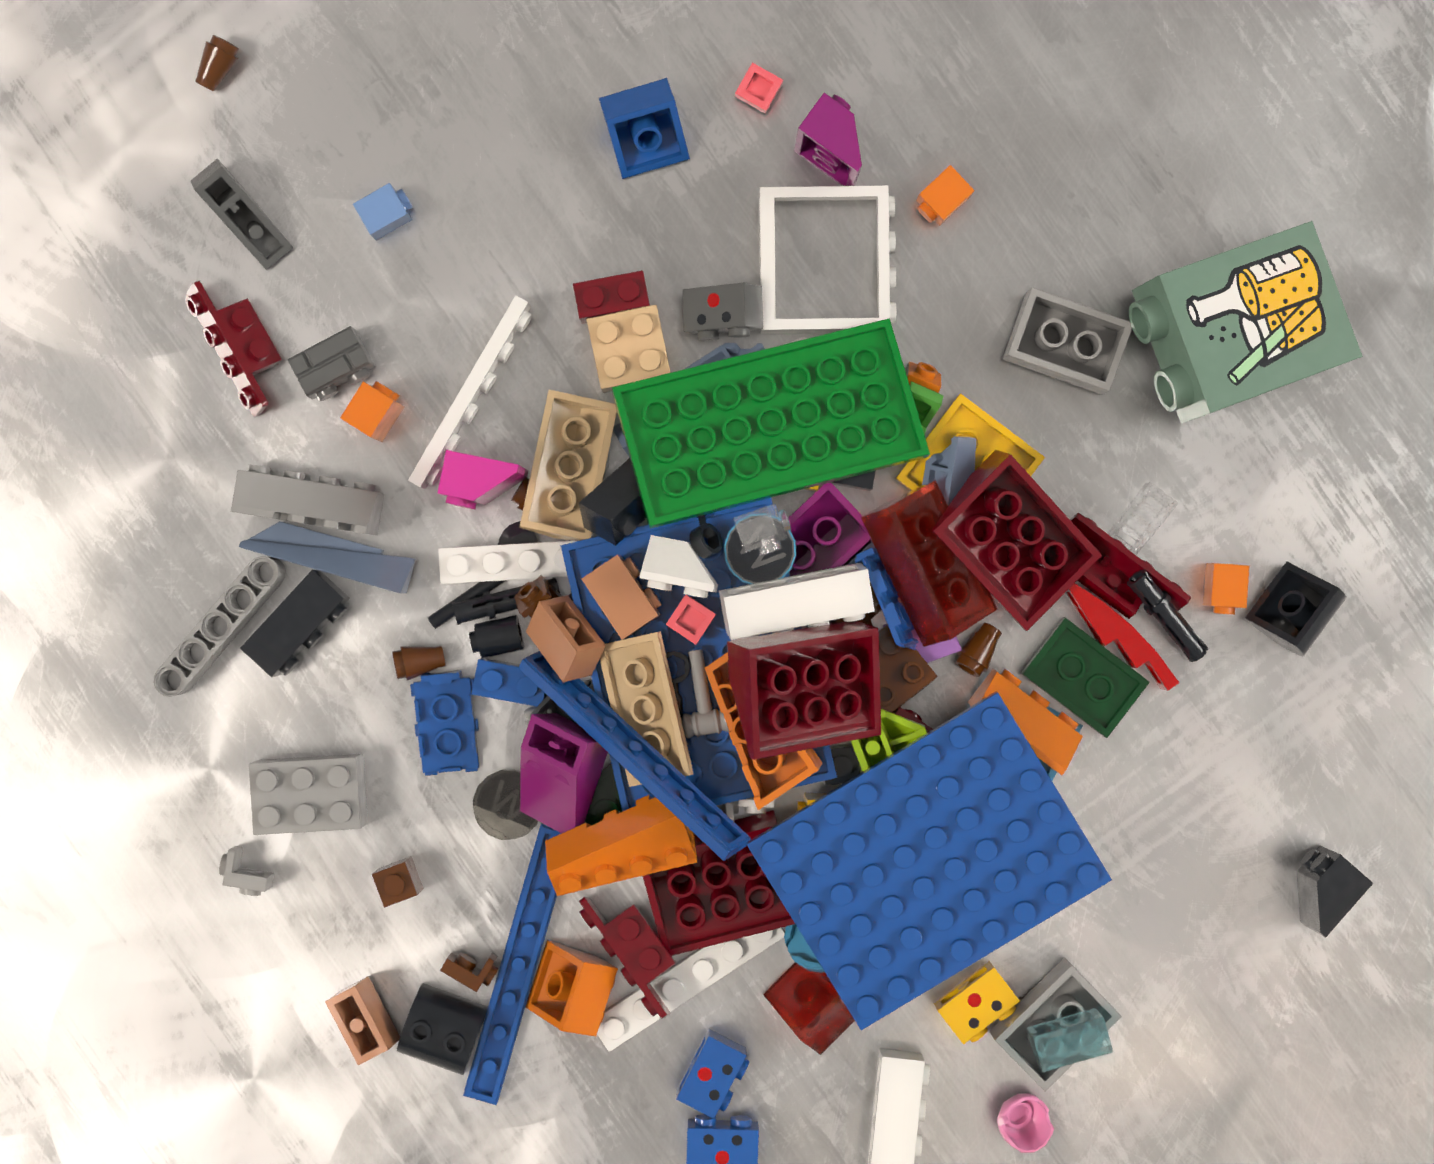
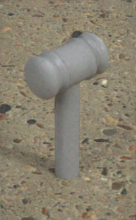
M703 650L690 651L688 654L698 712H693L692 715L688 713L683 714L681 721L685 737L691 738L693 735L699 737L700 735L713 733L720 734L721 731L729 732L723 713L717 708L712 710Z

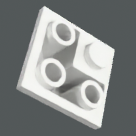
M651 535L640 573V578L648 580L647 587L672 591L673 585L684 586L683 594L707 598L708 591L717 592L718 584L689 542Z

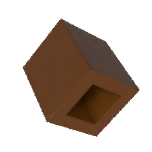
M411 856L378 868L372 873L384 908L417 896L424 889Z

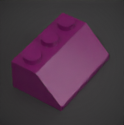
M824 92L798 127L794 152L841 186H855L862 167L855 117L849 111L851 106L843 98L835 94L830 97Z
M831 482L824 484L783 522L789 527L796 544V557L789 574L790 576L845 566L878 535L875 528Z

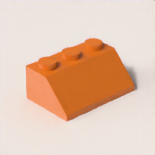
M992 669L969 699V705L973 706L997 691L1036 756L1060 775H1063L1083 737L1075 730L1079 724L1064 712H1061L1057 717L1049 711L1047 707L1050 702L1033 690L1028 695L1018 686L1022 681L1008 670L1004 669L1000 674L995 669Z

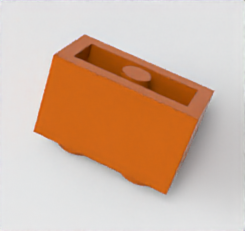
M363 381L340 418L367 436L383 442L404 409V406L396 402L400 395L377 381L371 386Z

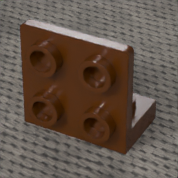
M888 624L879 630L881 709L893 713L932 683L938 676L918 651L896 645Z

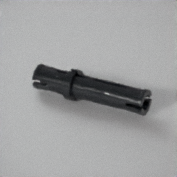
M1145 569L1135 572L1127 581V585L1140 598L1146 613L1153 615L1190 662L1201 659L1207 653L1208 647L1170 602V595L1166 591H1162L1154 583Z
M556 577L548 579L547 581L560 593ZM522 586L490 594V591L482 592L483 596L457 603L453 602L452 606L457 625L484 617H489V620L494 619L496 614L518 609L514 596Z

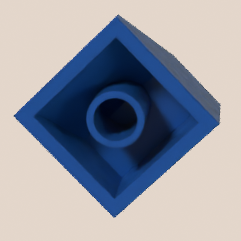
M667 78L599 98L622 179L690 159L676 102Z

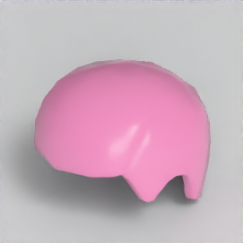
M1030 1093L1016 1094L1003 1102L997 1117L998 1129L1003 1139L1021 1153H1034L1046 1146L1053 1134L1054 1127L1049 1119L1048 1107L1042 1100H1039L1038 1097Z

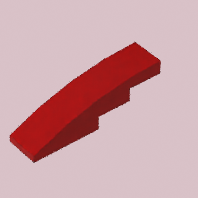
M1075 583L1065 592L1098 643L1106 646L1113 641L1128 666L1132 668H1138L1145 664L1160 689L1168 691L1179 684V681L1156 650L1129 622L1105 602Z

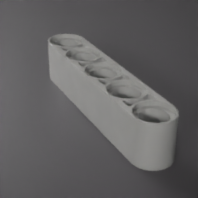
M260 556L254 558L156 671L153 683L155 689L160 694L168 697L185 694L197 683L283 582L286 570L284 564L279 559ZM266 562L274 570L273 577L268 582H264L259 576V569ZM242 589L246 590L251 598L249 606L245 609L240 608L236 602V596ZM219 616L227 622V631L222 636L216 634L213 629V622ZM195 643L201 645L204 650V657L199 663L195 662L190 655V650ZM172 670L176 671L181 678V684L177 689L171 688L167 681L168 674Z

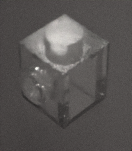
M776 504L733 518L744 554L759 549L762 556L782 549L780 542L787 539L786 531L791 530L785 510L778 511Z

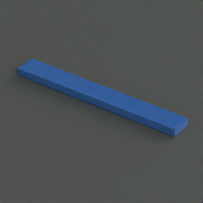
M540 651L522 659L519 669L723 861L746 847L751 838L581 679L562 682Z
M541 823L463 1093L465 1097L497 1105L557 898L547 873L545 841L562 833Z

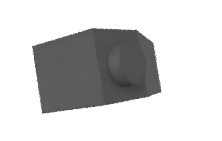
M218 158L191 180V184L198 195L266 270L293 248Z

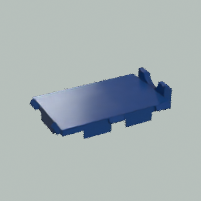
M872 547L857 554L855 563L863 562V565L868 569L870 582L896 645L916 650V644L919 642L913 637L911 631L917 629L909 607L904 608L902 603L898 601V598L904 596L896 575L892 576L885 569L882 562L886 559L885 553Z
M461 670L444 673H425L421 675V681L410 684L411 696H415L416 723L418 722V724H414L416 737L418 736L422 770L425 776L437 775V772L462 771V769H465V772L478 771L479 757L476 731H479L478 719L474 718L471 695L474 679L462 677Z

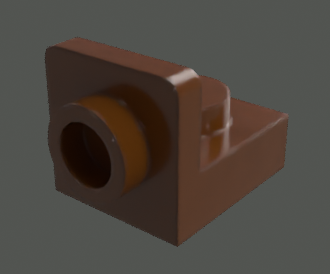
M542 575L533 582L523 585L514 596L519 614L524 618L528 615L532 618L539 601L562 597Z
M451 952L440 971L477 992L482 983L489 986L499 968L493 964L498 956L491 953L481 970L476 967L477 962L464 953L455 955Z

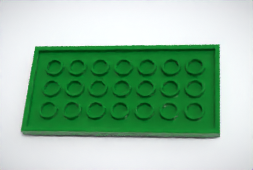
M890 318L612 387L613 398L650 529L923 459L930 455Z

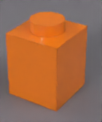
M949 165L918 195L916 201L920 205L917 209L928 222L932 223L935 220L940 226L972 196L975 190Z
M1206 563L1203 605L1214 606L1213 613L1235 615V608H1247L1250 566Z

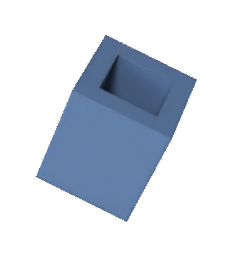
M390 183L353 203L369 234L376 241L412 220L407 211L413 207L403 189L396 191Z

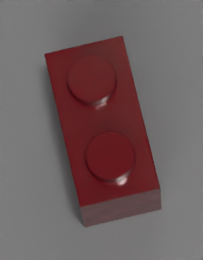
M643 270L573 283L578 315L582 324L587 323L586 319L650 306Z

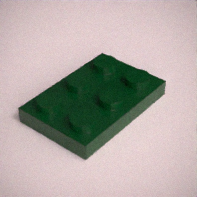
M1066 617L1062 618L1021 672L1023 676L1105 738L1109 737L1150 683Z

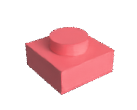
M752 62L735 92V97L766 114L783 84V79Z
M685 594L666 625L697 645L717 614Z

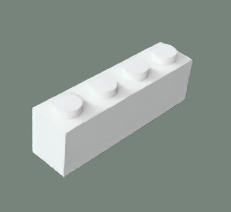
M862 563L719 590L726 633L731 640L755 637L770 632L774 634L792 631L795 627L808 625V628L830 624V620L840 618L847 622L857 621L865 618V613L875 612L868 569Z
M879 1049L867 1164H914L915 1156H921L922 1135H917L918 1122H924L926 1115V1100L921 1099L922 1086H928L930 1077V1065L925 1064L922 1053Z

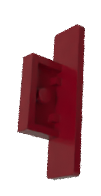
M200 281L192 283L186 293L188 310L194 317L197 316L204 328L203 334L206 342L210 347L215 348L221 359L220 363L224 374L228 378H232L238 389V397L245 409L250 410L253 417H256L268 406V401L253 375L279 365L282 359L248 298L216 310Z
M1077 513L1070 519L1102 555L1077 581L1126 618L1130 619L1134 616L1142 604L1140 598L1127 585L1129 578L1135 572L1142 569L1147 571L1154 583L1162 591H1166L1170 595V602L1177 611L1189 603L1191 596L1184 592L1177 583L1168 580L1156 571L1149 562L1140 559L1128 550L1121 541L1114 539L1099 528L1092 519L1080 513Z
M583 897L579 900L583 907L579 911L582 918L591 929L596 926L601 932L603 938L600 940V943L610 957L613 958L617 955L624 965L620 971L632 987L636 984L645 995L641 1001L653 1017L658 1014L661 1019L670 1015V1011L650 983L674 966L676 961L637 906L633 904L607 923L589 897Z

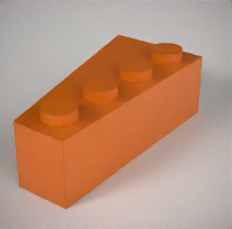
M728 652L705 667L718 706L727 723L728 733L733 746L735 745L741 760L745 778L753 792V799L757 810H760L820 769L823 763L813 748L756 760L751 759L729 680Z
M649 795L636 800V806L621 813L615 809L604 814L602 821L592 826L584 823L545 841L547 873L557 896L697 863L694 833L656 797L651 798Z

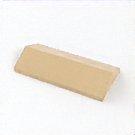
M548 390L520 528L557 539L581 541L591 538L592 532L583 526L579 502L603 481L617 414L614 403Z
M661 631L605 644L606 646L600 657V663L611 708L684 776L693 775ZM625 769L629 787L642 785Z

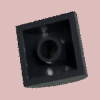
M1286 561L1245 619L1277 644L1299 656H1304L1347 597L1335 585Z
M422 983L403 1027L397 1052L464 1075L488 1006Z

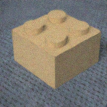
M657 305L586 319L600 387L603 393L611 392L612 387L671 373Z

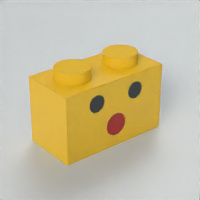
M988 961L936 1001L934 1005L964 1045L969 1040L973 1043L982 1038L988 1032L987 1026L996 1019L1002 1021L1012 1015L1016 1010L1015 1005L1020 1000L992 963Z

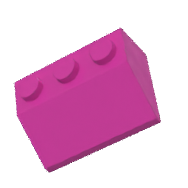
M446 450L437 493L447 496L445 503L476 510L477 503L486 505L523 481L528 476V470L518 464Z

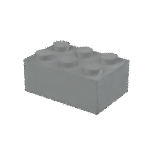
M1032 287L1025 294L1002 360L1103 395L1111 389L1132 326L1129 321Z
M363 754L268 759L249 763L253 835L361 829L368 824Z
M1064 958L1015 1005L1016 1010L1012 1015L999 1021L989 1032L1006 1053L1046 1092L1122 1016Z

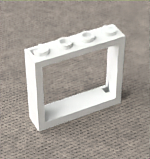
M888 185L760 187V286H762L763 329H761V334L832 333L889 318L891 323H896V302H890V288L896 287V267H889V253H895L896 248L895 231H889V217H895V196H889ZM877 200L878 318L776 319L774 201Z

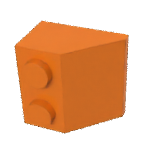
M547 940L525 1007L563 1032L596 1037L600 1023L604 1018V1011L611 989L615 984L618 968L597 956Z

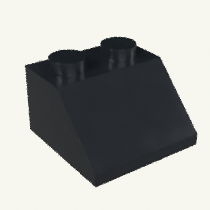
M1319 846L1317 849L1309 850L1300 862L1302 866L1297 871L1299 915L1302 924L1326 938L1372 886L1373 882L1341 854Z

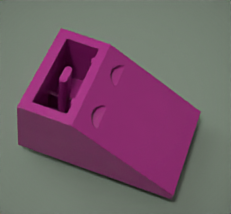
M557 713L532 714L521 745L520 811L560 833L584 824L608 752L577 723Z

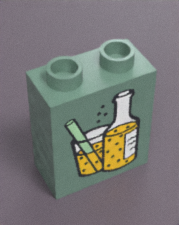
M1313 221L1158 275L1132 290L1136 301L1131 303L1129 307V319L1132 329L1142 343L1148 344L1151 342L1161 369L1154 375L1156 394L1166 410L1177 412L1181 424L1363 357Z

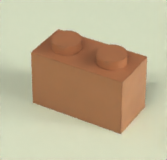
M617 554L581 580L623 640L659 617L661 614L657 608L662 604L650 587L644 590L637 580L641 572L630 557L624 560L621 555Z
M568 595L539 601L526 630V633L562 682L591 676L606 646Z
M369 976L337 992L325 1001L358 1065L389 1050L399 1041L400 1035Z

